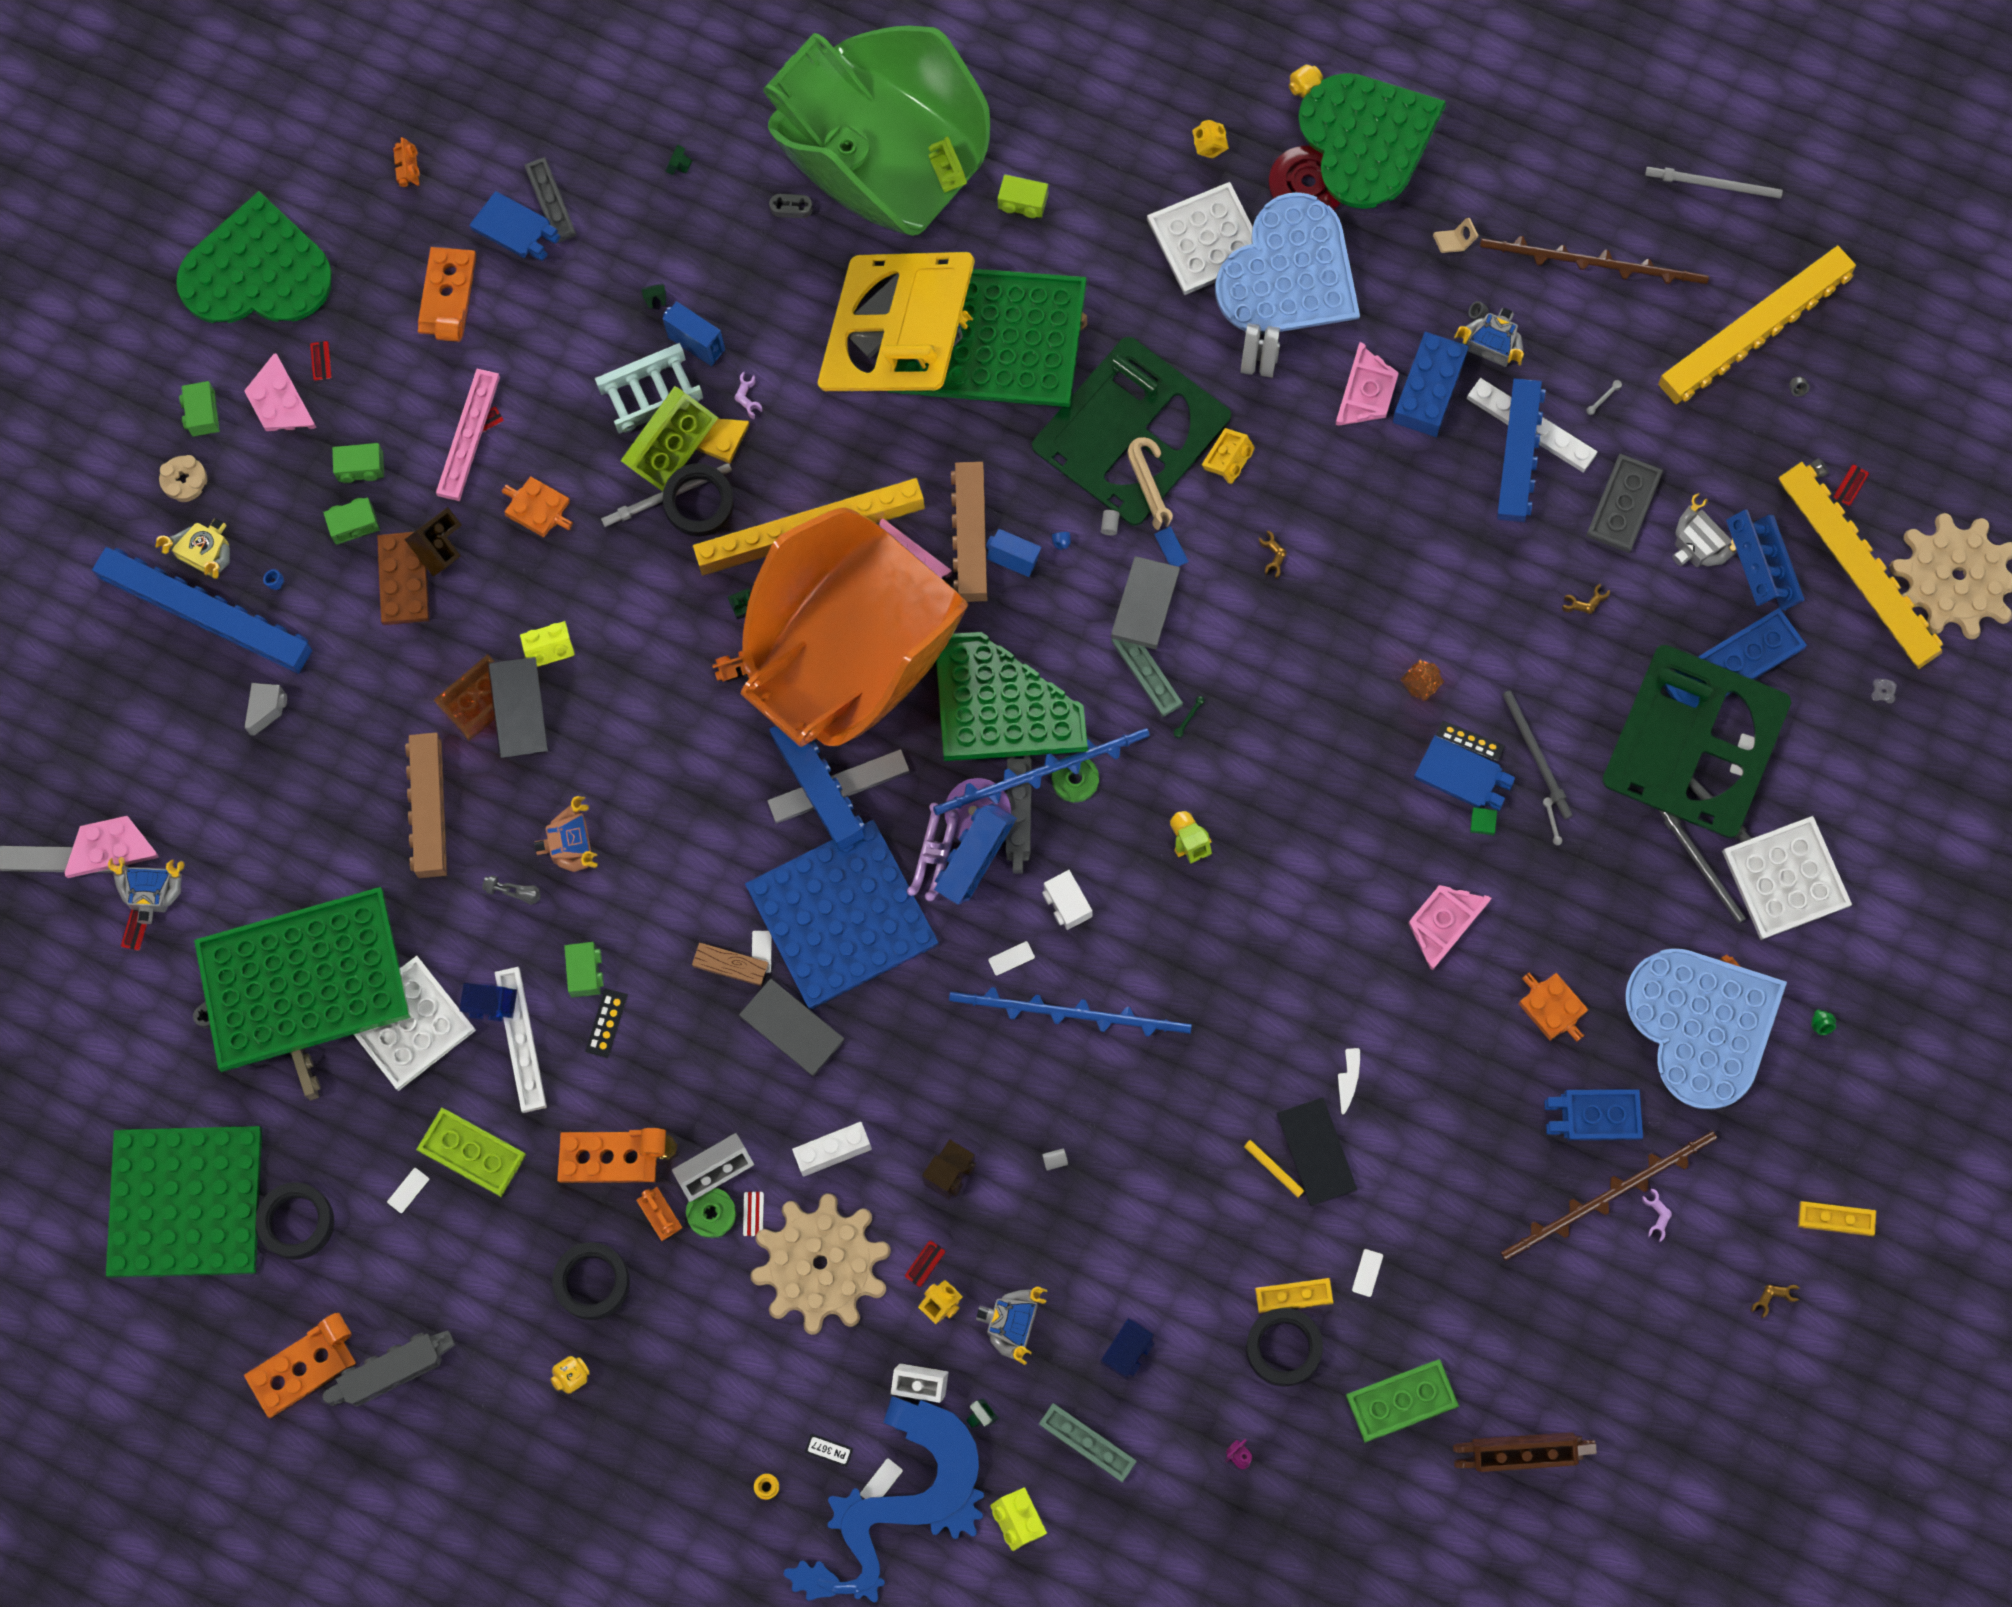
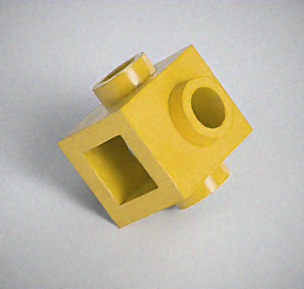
M1205 120L1192 130L1197 154L1213 159L1229 149L1226 130L1223 124L1212 120Z
M944 1280L938 1286L934 1283L924 1293L926 1297L918 1308L937 1324L946 1316L950 1319L959 1310L960 1307L957 1304L963 1296Z

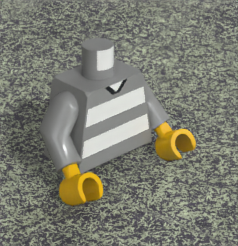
M1700 493L1692 497L1693 505L1688 506L1678 521L1675 532L1677 537L1675 545L1679 551L1672 558L1679 566L1684 565L1688 560L1695 567L1722 565L1736 554L1733 538L1731 540L1703 510L1698 511V508L1704 507L1708 502L1707 498L1701 505L1696 502V498Z

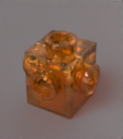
M1421 660L1412 665L1410 670L1401 678L1410 695L1426 701L1444 683L1440 676V669L1432 662L1427 663Z

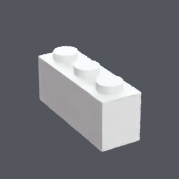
M858 1122L792 1150L803 1177L870 1151L872 1148L862 1122Z

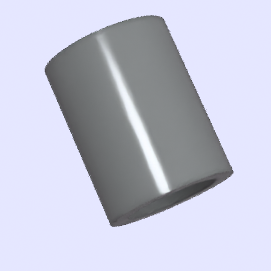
M1114 510L1103 511L1102 534L1110 536L1117 534L1119 512Z
M1064 1148L1042 1154L1047 1171L1068 1165Z

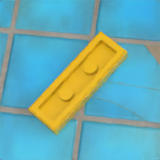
M1804 1201L1799 1203L1798 1227L1865 1236L1875 1235L1876 1210Z
M1330 1278L1255 1288L1259 1314L1278 1308L1299 1309L1333 1304Z

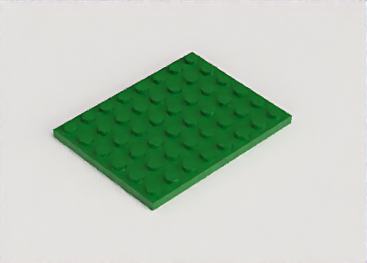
M973 269L962 310L967 311L973 320L966 322L968 325L967 329L959 326L961 327L963 338L953 347L943 386L938 390L888 391V393L1070 407L1087 278ZM898 359L895 372L927 371L929 364L926 363V368L923 369L921 364L913 359Z
M381 887L194 940L215 1055L220 1072L411 1018L385 896Z

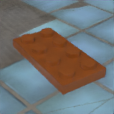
M413 532L377 535L382 625L429 621L427 568L404 540Z

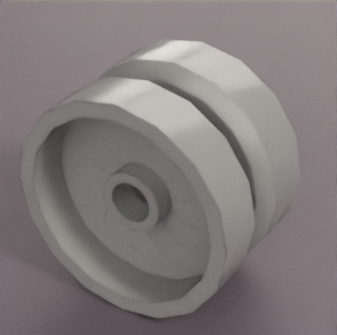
M1248 323L1240 373L1252 375L1255 372L1256 362L1260 361V375L1273 378L1274 367L1278 361L1280 342H1278L1280 327L1268 326L1265 330L1264 340H1261L1260 325Z

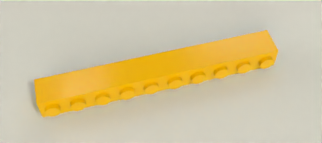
M1837 245L1661 375L1658 385L1675 404L1682 400L1684 402L1688 401L1699 387L1702 389L1707 387L1713 381L1712 378L1717 374L1723 375L1729 370L1733 362L1742 361L1748 355L1749 350L1761 347L1768 336L1777 335L1787 322L1793 323L1801 316L1802 311L1805 309L1811 310L1822 296L1825 298L1830 296L1836 290L1837 285L1840 283L1844 285L1854 276L1852 273L1856 264Z
M1800 462L1778 478L1780 484L1919 670L1942 654V649L1940 648L1943 645L1942 641L1935 633L1931 635L1926 629L1929 624L1921 614L1917 616L1912 610L1915 607L1913 602L1907 595L1903 597L1898 590L1901 587L1893 576L1888 578L1884 571L1887 568L1880 558L1875 560L1870 553L1873 549L1866 539L1861 541L1856 535L1859 530L1851 520L1847 522L1842 516L1845 514V511L1838 502L1833 504L1829 496L1831 493L1824 483L1818 484L1815 479L1818 475L1811 465L1806 467L1803 462Z
M914 478L695 544L693 548L701 574L704 576L766 557L773 543L783 533L834 509L848 508L854 510L875 523H880L882 518L890 520L925 509L924 498L918 480Z

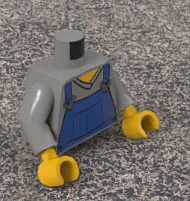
M1502 308L1498 316L1488 313L1485 318H1478L1467 326H1460L1454 336L1455 339L1457 337L1464 339L1463 344H1466L1468 341L1469 352L1504 367H1507L1511 360L1517 361L1518 365L1522 363L1524 356L1522 338L1516 332L1518 325L1511 322L1514 313L1507 308Z
M119 857L120 866H116L113 863V858H111L108 862V867L114 872L116 888L124 903L132 910H139L138 923L152 924L153 912H166L168 906L172 905L180 895L182 875L179 872L185 866L182 861L178 862L177 869L173 866L174 860L172 859L166 864V869L126 867L124 871L122 867L125 864V859Z
M1041 1287L1005 1294L1001 1299L996 1300L994 1310L980 1306L976 1317L977 1321L989 1324L987 1334L990 1336V1342L1000 1354L1016 1359L1023 1365L1027 1364L1022 1359L1025 1353L1031 1355V1351L1026 1349L1038 1308L1037 1303L1034 1302L1046 1303V1300L1040 1299V1294L1047 1292V1289Z

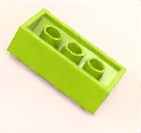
M674 386L623 456L621 462L663 492L669 477L685 465L718 417L684 391Z

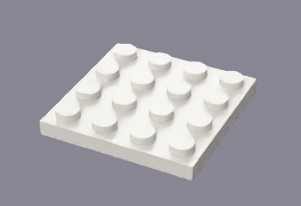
M1230 182L1147 215V221L1184 295L1216 283L1218 271L1228 256L1235 250L1252 244L1251 234L1253 227Z
M1813 816L1722 851L1760 940L1852 905Z
M418 956L400 968L411 1018L354 1034L398 1091L476 1031Z

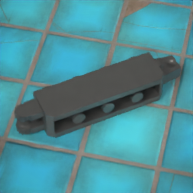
M1030 755L1024 756V759H1015V756L1009 757L1007 759V769H1010L1016 775L1031 771L1032 761ZM1028 782L1007 789V796L1011 804V815L1017 818L1006 837L1007 861H1013V874H1023V861H1029L1031 856L1032 785Z
M445 1331L432 1336L429 1334L424 1335L423 1333L416 1334L409 1339V1343L403 1346L401 1344L394 1345L387 1349V1354L379 1358L377 1355L370 1357L364 1361L365 1365L357 1369L351 1367L341 1372L342 1376L336 1379L338 1384L324 1391L322 1396L324 1402L335 1406L346 1401L358 1407L440 1366L442 1361L441 1355L455 1346L451 1333Z

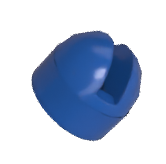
M1070 532L1052 534L1053 545L1059 550L1067 549L1071 544Z
M272 569L266 572L263 582L268 588L277 590L284 584V578L278 570Z

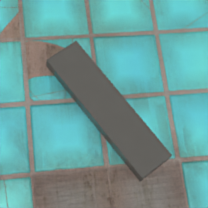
M544 157L525 164V169L544 216L549 220L550 225L557 229V234L561 236L557 243L577 236L546 158Z

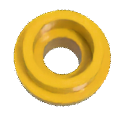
M762 1474L755 1480L754 1491L761 1499H772L779 1491V1482L771 1474ZM766 1482L771 1484V1489L768 1492L762 1489L763 1484Z

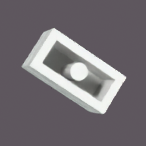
M1070 870L1044 883L1045 891L1042 892L1043 897L1048 905L1053 904L1056 910L1053 914L1058 924H1064L1066 930L1092 917V909Z
M899 1364L894 1369L891 1394L940 1403L946 1395L949 1372Z

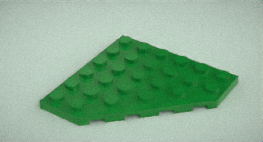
M983 632L956 633L952 635L936 660L944 761L1088 752L1084 706L1078 701L1074 702L1067 697L1063 690L1052 682L1048 683L1038 672L1027 664L1023 665L1016 660L1012 653L1001 645L997 646Z

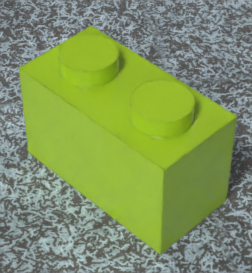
M1004 174L998 195V209H1002L1006 213L1016 212L1024 214L1029 218H1042L1049 195L1048 184Z

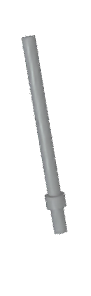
M1646 167L1645 176L1662 178L1666 182L1674 180L1781 199L1783 192L1781 189L1676 172L1675 169L1667 167L1665 169Z
M729 463L716 468L723 475L732 472ZM703 479L687 481L678 489L676 496L709 481ZM663 492L629 507H626V505L617 509V512L601 518L604 527L620 520L624 522L630 519L631 515L663 502Z

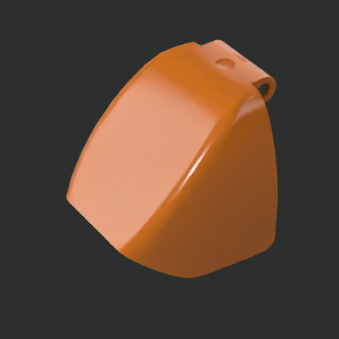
M838 508L824 513L779 536L771 546L759 571L748 601L743 629L742 659L749 680L743 686L741 695L800 747L805 746L815 738L827 746L842 745L862 735L876 725L912 691L946 647L968 607V603L956 590L912 552L869 518L848 508Z

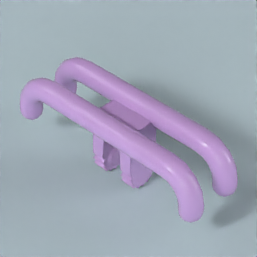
M931 803L929 806L931 815L913 882L907 889L908 895H916L921 888L927 864H937L930 890L925 894L927 901H933L938 895V892L934 890L937 885L935 879L942 869L944 871L946 869L947 858L950 854L959 818L956 809L948 811L949 820L943 843L934 841L940 815H935L933 806L938 805L937 803Z

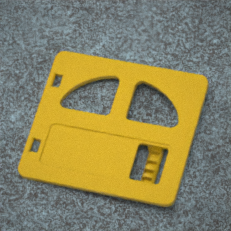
M969 252L876 254L853 257L848 266L817 382L821 390L918 391L940 389L945 381L975 263L972 254ZM949 259L948 264H938L939 260ZM875 261H885L884 266H875ZM899 274L889 313L854 315L858 304L873 286L890 275ZM884 331L874 370L866 373L856 368L848 352L847 339L849 334L852 332ZM898 359H924L929 364L927 371L895 372Z

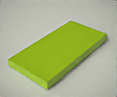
M442 1107L416 1149L418 1152L499 1197H502L526 1157L524 1152Z

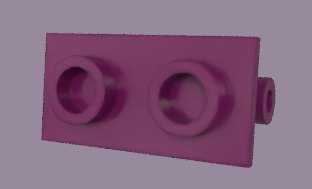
M1246 1439L1241 1443L1236 1440L1227 1449L1226 1463L1231 1460L1240 1469L1249 1467L1252 1461V1454L1245 1447Z

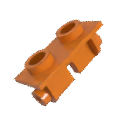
M401 137V143H396L393 148L395 164L397 166L402 164V166L395 168L396 181L400 187L408 186L409 182L419 186L420 172L417 166V149L414 144Z
M742 651L738 652V657L730 659L729 655L715 659L716 664L712 666L719 669V671L715 672L717 681L722 680L724 682L738 677L737 667L741 668L743 675L747 674L743 664Z
M658 1187L653 1190L647 1189L641 1193L642 1196L636 1200L661 1241L683 1228Z

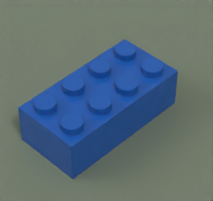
M1424 332L1396 407L1393 423L1437 437L1466 359L1468 345Z
M994 803L975 810L971 817L973 821L969 830L966 828L959 838L961 844L957 850H952L947 858L949 864L946 870L942 869L935 879L937 885L934 890L957 905L971 899L1017 820L1015 816Z

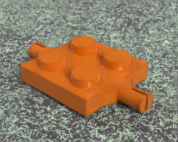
M531 476L518 491L507 484L505 488L503 487L502 493L512 498V502L504 511L505 516L542 537H545L548 531L557 524L566 530H570V527H572L573 522L562 516L563 511L570 503L569 498Z
M1530 972L1527 973L1522 980L1530 987L1531 991L1518 1003L1550 1041L1566 1031L1576 1042L1582 1039L1584 1035L1575 1024L1580 1017L1587 1013L1588 1009L1557 973L1540 983L1537 982Z

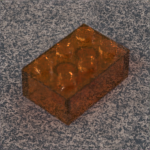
M488 654L434 699L438 709L468 741L495 720L487 663L495 661Z

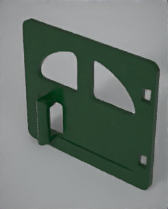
M1125 337L1072 395L1070 407H1062L1032 442V450L1107 508L1119 512V517L1128 524L1138 526L1151 513L1140 484H1113L1105 480L1104 476L1125 453L1133 440L1143 437L1149 438L1159 447L1161 451L1160 457H1155L1148 446H1143L1142 448L1165 466L1163 471L1153 477L1163 499L1229 423L1231 411L1132 337ZM1129 361L1134 362L1136 365H1138L1140 368H1142L1144 371H1146V372H1147L1148 374H1150L1152 377H1154L1155 379H1157L1158 382H1156L1155 380H1153L1152 378H1150L1148 375H1146L1144 372H1142L1140 369H1138L1136 366H1134V365H1133L1132 363H1130ZM1119 372L1144 390L1146 396L1141 401L1113 382V378ZM1176 395L1183 397L1190 413L1189 434L1181 450L1172 449L1146 429L1172 397ZM1057 454L1067 460L1064 466L1053 459ZM1112 496L1123 502L1120 508L1109 501Z
M1660 645L1653 655L1603 775L1602 783L1609 790L1723 837L1734 838L1739 833L1790 708L1791 698L1782 691L1668 645ZM1670 669H1674V670H1676V671H1679V672H1681V673H1684V674H1686V675H1689V676H1691V677H1694V678H1696V679H1698V680H1701V681L1705 682L1706 684H1704V683H1702V682H1699V681H1697V680H1694V679H1692V678H1689V677H1687V676H1684V675H1682V674H1679V673H1677V672H1674V671H1672V670H1670ZM1668 684L1698 696L1699 703L1697 707L1693 708L1660 693L1662 686ZM1729 692L1737 694L1744 701L1750 712L1754 726V745L1751 750L1742 749L1711 735V729L1725 695ZM1702 753L1710 754L1742 769V776L1722 794L1700 801L1687 798L1686 790ZM1630 784L1643 788L1642 795L1627 790ZM1700 813L1713 817L1712 824L1698 819Z

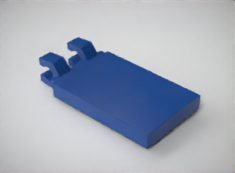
M497 191L493 193L469 225L471 230L520 257L525 258L527 254H530L542 262L548 254L543 251L545 248L537 243L539 238L542 236L554 244L561 238L557 234V229L550 225L547 218Z
M1436 735L1414 775V779L1476 808L1486 805L1500 811L1505 798L1491 791L1495 784L1510 791L1515 777L1501 772L1502 768H1500L1499 764Z
M1639 1089L1566 1090L1564 1094H1561V1097H1547V1100H1544L1545 1110H1562L1563 1121H1549L1546 1124V1135L1564 1134V1138H1567L1568 1141L1643 1139Z

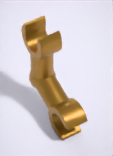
M1267 531V536L1271 540L1264 542L1259 537V544L1264 548H1269L1276 554L1272 563L1268 564L1265 568L1266 576L1270 569L1277 571L1275 575L1276 580L1280 576V566L1287 552L1274 541L1273 533Z
M1601 584L1597 585L1594 595L1588 603L1577 601L1572 595H1566L1564 600L1570 601L1573 605H1563L1562 610L1564 612L1577 610L1592 614L1600 602L1608 599L1610 590L1605 595H1600L1598 591Z
M1766 1285L1759 1301L1754 1303L1750 1310L1753 1312L1757 1305L1763 1308L1761 1318H1763L1769 1312L1768 1304L1773 1296L1785 1297L1787 1301L1795 1302L1799 1299L1790 1297L1789 1290H1798L1799 1287L1796 1285L1788 1287Z

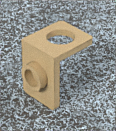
M1466 218L1455 230L1435 232L1433 237L1440 252L1448 253L1465 251L1478 238V234L1471 219ZM1465 227H1468L1470 231L1468 240L1463 235Z

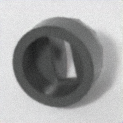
M1480 301L1474 302L1468 311L1469 317L1474 320L1485 318L1489 313L1488 307Z
M1802 376L1792 378L1789 382V389L1792 395L1796 397H1801L1809 391V384Z
M1820 458L1810 464L1818 475L1815 478H1822L1829 474L1826 465Z

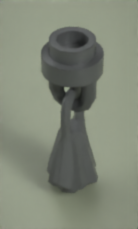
M494 875L486 876L483 881L482 890H485L490 895H494L496 890L502 891L505 895L520 899L529 905L537 903L541 898L540 889L534 885L502 884L498 882V876ZM510 887L516 889L515 893L508 892Z

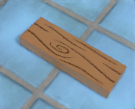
M699 943L692 966L762 987L769 963Z

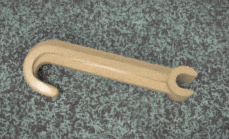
M1145 437L1137 438L1129 445L1128 458L1154 517L1153 526L1159 530L1163 521L1165 526L1168 527L1173 516L1172 512L1165 508L1141 447L1148 446L1157 458L1160 457L1161 451L1153 440Z

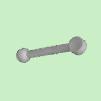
M1615 380L1612 387L1593 406L1587 408V414H1595L1597 407L1615 390H1620L1622 386L1621 381Z
M1547 797L1543 801V806L1548 811L1554 834L1553 843L1560 845L1562 844V838L1558 834L1551 807L1553 801Z

